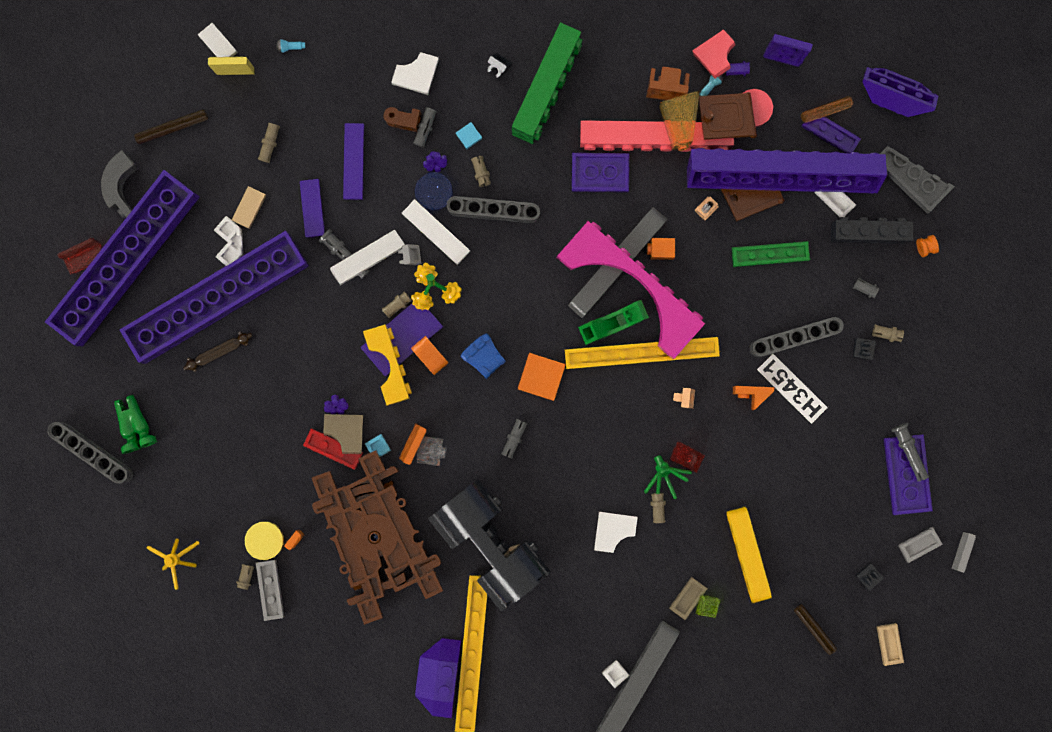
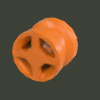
M930 235L926 239H917V249L921 257H926L929 253L936 254L939 252V245L934 235Z

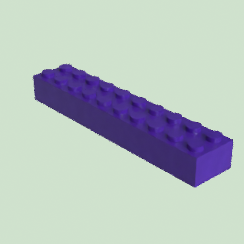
M696 148L691 149L688 161L687 188L878 193L887 176L886 154H860L858 152L821 153L819 151L801 152L798 150L782 152L781 150L763 151L760 149L745 151L742 149L724 150L722 148L709 150Z
M163 170L46 319L45 323L74 346L83 347L200 197L170 173Z
M284 231L121 328L120 332L137 361L146 364L309 267L290 233Z

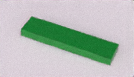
M808 241L731 248L733 267L810 261Z

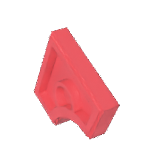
M722 30L692 50L693 55L716 79L730 69L727 56L735 46V42L725 30Z

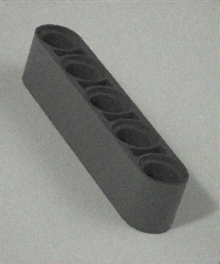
M458 196L451 197L447 201L449 213L456 217L535 223L540 217V208L534 203ZM454 202L461 204L460 209L457 211L451 209V205ZM478 204L480 209L478 212H471L469 210L470 206ZM491 206H497L499 211L496 214L489 213L488 210ZM511 207H515L518 210V213L514 216L507 213ZM529 209H534L537 215L531 218L527 216L526 212Z
M837 317L825 319L758 339L750 345V353L757 358L836 335L843 330L844 325L842 320ZM831 321L837 325L835 332L829 328ZM812 327L818 329L819 334L817 337L811 335L810 330ZM794 332L800 335V341L798 343L794 342L792 339V334ZM775 338L781 339V348L775 347ZM757 343L762 344L764 347V351L761 354L755 350Z
M54 422L49 425L48 435L53 440L111 481L127 483L132 479L133 472L130 467L69 424ZM58 426L62 427V434L60 436L56 432ZM74 437L78 439V444L75 447L72 445ZM89 448H92L94 451L91 458L87 454ZM105 459L109 461V467L107 469L103 467V461ZM120 470H123L125 473L123 480L118 476Z

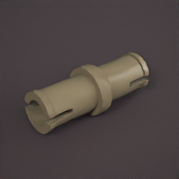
M268 123L265 138L261 141L263 144L258 160L270 163L273 148L277 145L275 141L280 126Z

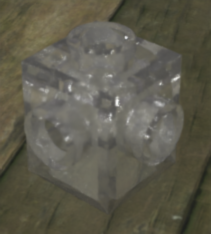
M424 436L417 450V463L440 466L441 458L445 459L446 447H443V439Z

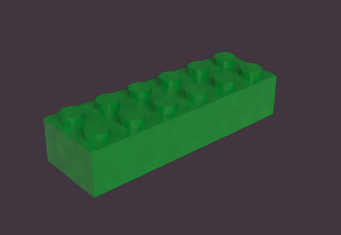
M560 22L513 122V136L531 144L535 140H539L543 131L542 124L547 123L550 116V106H555L558 99V89L562 90L564 87L566 72L570 73L574 65V55L578 56L583 41L581 39V31Z

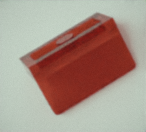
M90 238L58 253L57 256L64 260L69 273L74 274L87 268L101 251L102 247L99 241Z

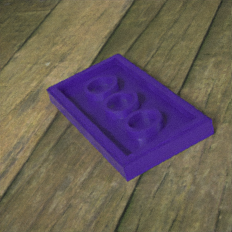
M411 304L386 325L387 328L392 329L394 339H392L393 347L397 346L400 357L397 358L399 365L414 353L411 347L424 336L428 339L432 338L443 328L429 310L417 309ZM367 342L360 347L385 377L390 374V363L385 355L380 352L370 351Z
M924 434L912 435V438L916 440L914 444L928 474ZM897 437L884 438L892 514L901 515L933 511L929 478L917 482V478L904 450L898 446L899 441Z

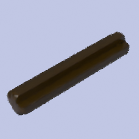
M803 605L797 606L794 612L827 654H833L837 650L835 645Z

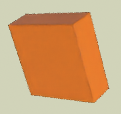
M296 530L284 547L288 550L294 549L304 536V533L301 530Z

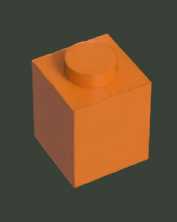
M652 238L650 243H647V255H650V260H673L675 258V238Z

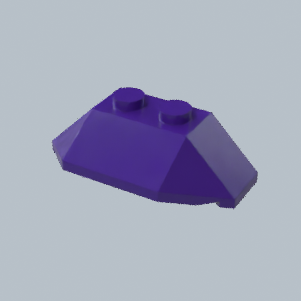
M867 67L862 82L872 103L906 117L931 112L936 109L938 95L932 93L920 82L885 68L872 69Z
M441 638L420 656L415 696L432 716L452 718L461 640Z

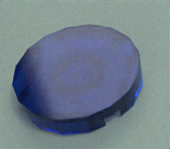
M437 172L425 174L416 183L415 197L422 207L431 211L446 207L447 201L453 195L450 181L443 174Z

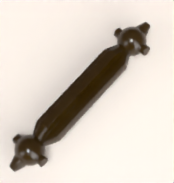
M241 331L238 333V338H231L203 352L196 359L187 358L188 361L183 369L196 372L198 365H205L237 349L240 344L249 345L248 342L253 336L252 333L246 334Z

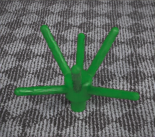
M660 455L656 456L654 460L657 464L655 467L657 473L644 490V493H648L657 480L656 494H660L661 479L664 477L673 498L677 499L668 475L672 473L688 482L689 479L680 473L692 474V471L669 467L668 463L664 462Z

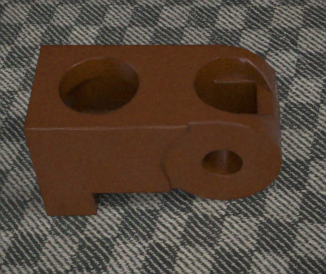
M389 107L385 110L384 119L389 126L413 132L418 131L419 128L417 126L422 116L420 110L412 109V113L401 112L394 107Z

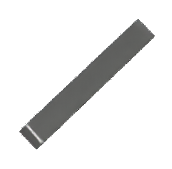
M653 207L618 248H625L631 254L629 257L633 260L668 219ZM602 265L569 303L568 307L583 318L623 271L611 266Z
M664 621L659 624L596 732H621L676 641L679 630Z

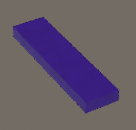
M345 123L343 199L363 200L364 124Z

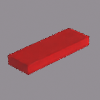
M312 428L303 444L304 447L356 470L360 462L359 458L364 453L342 454L341 445L336 439Z

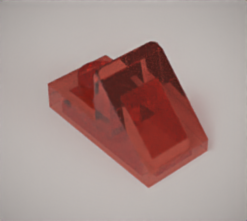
M677 442L670 460L697 473L705 455L681 442Z

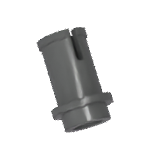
M860 278L857 279L853 289L868 295V298H875L879 291V288L876 287L877 284L872 285Z

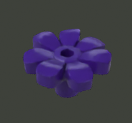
M433 151L426 156L427 161L423 162L424 168L427 171H433L434 169L437 173L441 171V168L446 167L447 157Z
M338 395L331 396V401L324 403V411L330 412V414L338 413L343 415L345 413L344 410H347L349 407L344 398L339 400Z

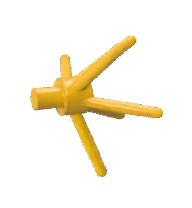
M177 538L175 539L171 554L168 555L151 546H147L148 550L164 558L165 565L162 567V570L171 567L176 590L179 587L175 566L178 564L189 567L197 566L195 563L180 561V557L199 545V541L176 554L179 543Z

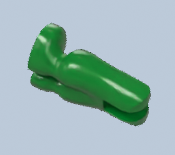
M134 395L126 397L128 410H126L121 399L114 401L120 433L127 440V443L121 447L122 454L142 449L141 447H148L157 442L156 437L148 432L149 425ZM136 433L139 434V441L137 439Z

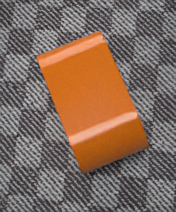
M426 336L411 347L412 351L433 375L449 363Z

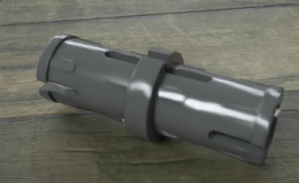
M425 108L421 123H418L417 127L419 129L413 144L425 147L429 132H432L433 128L431 126L437 111Z
M516 419L511 434H508L507 443L501 453L506 456L509 451L507 457L511 459L518 443L522 441L521 436L527 423L522 422L520 426L521 420Z

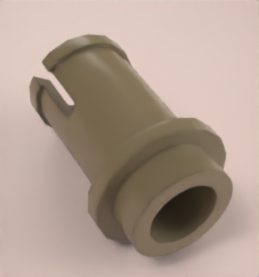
M242 564L239 580L236 581L238 588L248 590L249 586H251L253 566Z

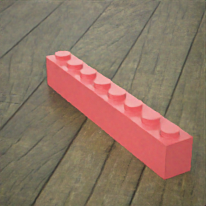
M581 121L580 147H584V150L603 148V150L612 151L615 148H622L623 151H632L634 148H641L642 151H652L653 148H660V151L679 149L681 152H688L696 148L709 150L722 148L729 150L734 146V138L704 140L702 122Z

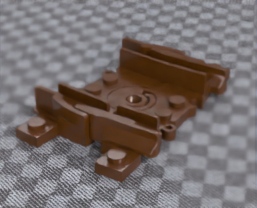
M377 450L359 458L366 477L348 486L337 489L331 471L312 477L320 499L312 504L313 510L316 514L324 512L328 522L326 529H335L336 535L331 537L330 540L335 542L341 561L346 562V564L341 565L340 572L342 574L350 573L348 581L351 588L354 590L363 588V593L348 598L347 603L350 606L357 604L364 625L383 618L377 599L385 596L386 589L393 588L397 592L418 582L425 599L443 591L442 585L433 569L441 564V558L437 554L429 557L426 549L423 548L424 540L421 542L414 540V535L419 533V530L414 529L407 512L401 509L406 505V499H396L398 493L393 481L384 485L382 481L399 472V470L394 466L386 469ZM366 492H375V493L365 494V495L359 496V497H357V498L354 497V496H357V495H360V494L366 493ZM372 534L378 535L377 541L371 539ZM381 555H383L388 565L384 570L389 580L383 582L380 574L382 566ZM408 565L410 566L414 574L408 580L405 572L393 578L395 575L402 572Z

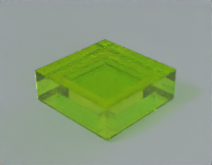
M700 595L696 614L716 618L720 599Z

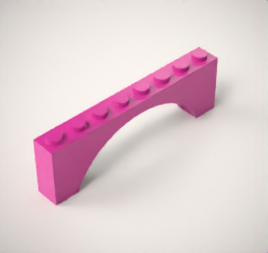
M588 221L556 258L570 270L587 265H605L620 269L638 280L651 295L659 314L660 337L658 347L671 359H675L705 324L702 321L703 317L696 311L692 313L687 308L689 305L681 298L679 300L673 296L674 292L665 285L663 287L658 283L660 280L653 273L648 274L641 262L638 260L634 262L629 257L631 254L625 248H618L615 245L616 241L607 234L605 236L600 232L601 227Z

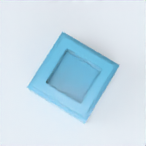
M471 122L456 132L457 137L466 149L482 139Z
M382 434L365 443L370 453L377 450L380 457L391 451Z

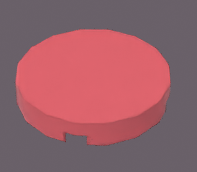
M746 90L743 93H751L755 127L762 126L772 115V100L762 90Z

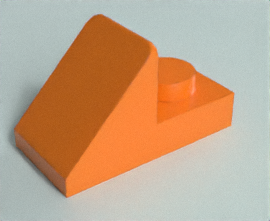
M733 387V394H738V398H749V395H752L751 410H755L774 392V387Z

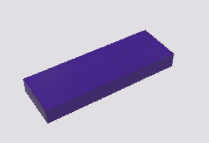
M813 109L801 126L844 153H852L861 138Z
M320 180L300 181L305 237H321L325 233Z

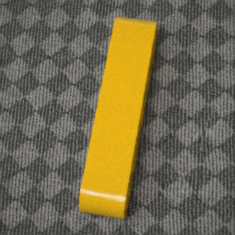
M741 507L727 511L728 522L751 602L756 603L772 598L747 508Z

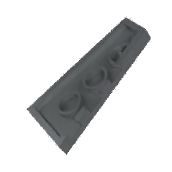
M889 146L880 153L886 154L887 175L927 214L955 187L950 183L946 184L941 181V178L937 175H932L923 170L924 168L919 164H913L909 161V158Z

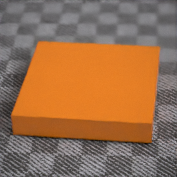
M529 353L518 390L554 401L566 364Z
M416 423L399 457L408 465L412 463L426 433V429Z

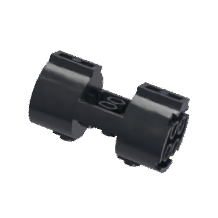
M477 479L428 519L451 549H454L469 537L492 567L480 576L477 582L502 612L510 606L509 603L511 601L513 603L517 602L539 584L542 576L544 578L547 577L551 571L537 553L539 549L533 541L529 542L526 540L512 551H509L510 546L504 538L500 539L498 537V530L492 523H487L502 511L501 505L503 503L496 495L493 497Z

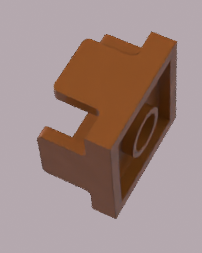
M662 67L661 76H659L658 81H654L656 69L652 68L646 97L684 103L688 94L690 74H685L683 85H681V69Z

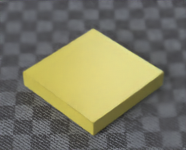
M247 57L208 58V65L217 75L254 74V67Z

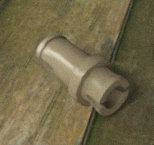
M479 156V159L477 157L472 158L471 161L476 172L475 179L479 182V187H484L483 184L485 186L490 185V173L486 170L483 156Z
M404 291L400 296L396 295L395 299L383 307L382 310L390 318L401 308L405 309L406 305L412 302V300Z
M875 324L872 336L889 339V342H902L901 338L904 336V330H897V327L888 328Z
M664 493L651 494L652 501H650V504L653 506V523L666 522Z

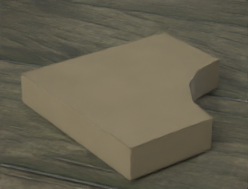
M324 414L323 433L324 435L332 436L339 442L342 454H362L363 415Z

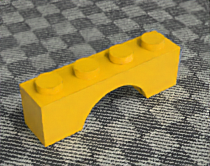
M382 325L363 331L368 349L382 353L390 363L389 378L381 386L386 405L389 406L410 399L409 394H412L409 383H405L403 378L406 372L403 364L399 365L397 359L400 357L397 346L393 347L392 339H394L392 329Z

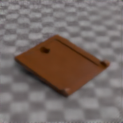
M751 93L699 96L704 140L757 137Z
M721 189L736 222L785 202L781 192L778 190Z

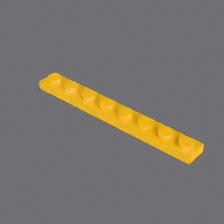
M718 337L691 339L675 359H671L658 347V342L565 350L566 369L720 356Z
M477 575L469 576L455 732H475L487 593L477 582V579L480 577Z

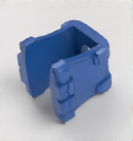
M487 333L477 338L460 356L464 361L475 367L486 379L506 362L495 348L491 337Z

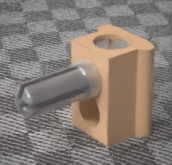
M707 197L695 209V212L706 220L718 208V203L711 197Z

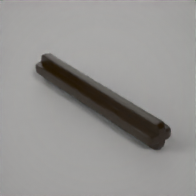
M200 110L136 133L134 137L138 144H142L206 121L208 117L204 110Z

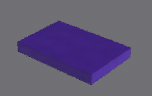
M774 34L765 49L763 57L800 67L810 53L813 44Z
M572 153V192H629V153Z

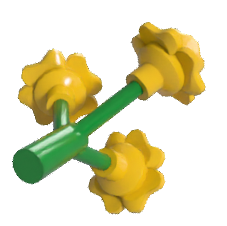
M424 263L423 266H417V271L414 273V276L417 277L416 281L423 283L427 287L422 293L415 292L411 296L412 304L415 308L429 310L430 307H433L432 297L428 293L433 286L442 290V298L446 304L450 302L454 304L461 297L460 292L462 288L458 286L457 282H449L447 286H443L435 281L437 276L435 266H431L428 263Z

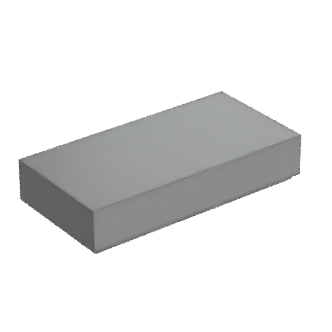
M930 527L899 544L898 547L909 563L943 544L934 528Z
M963 532L951 569L965 572L976 535Z

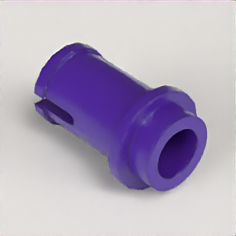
M743 61V63L730 64V69L726 71V76L742 74L746 76L750 72L749 62L745 63Z

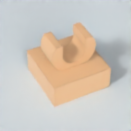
M683 388V394L674 393L673 401L682 402L681 407L693 409L695 390Z

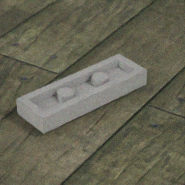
M277 561L257 562L256 568L264 621L284 618Z

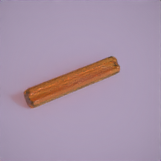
M845 97L804 111L801 114V119L804 123L851 108L853 105L852 98Z

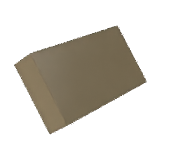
M691 577L669 609L686 620L708 588Z

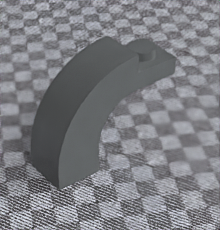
M121 150L106 165L101 179V190L107 206L114 211L117 210L122 218L125 219L133 209L124 198L123 186L126 179L139 168L129 155Z

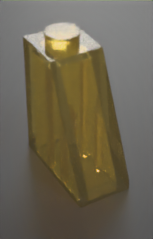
M698 91L660 103L659 108L672 150H686L693 142L699 100Z

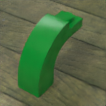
M639 300L578 328L587 345L634 326L649 317L642 300Z

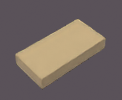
M248 186L232 221L250 229L267 195Z
M894 623L877 626L883 665L904 663L898 625Z

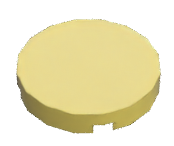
M271 522L254 524L245 536V546L248 553L259 560H268L280 553L284 545L283 533L276 524Z

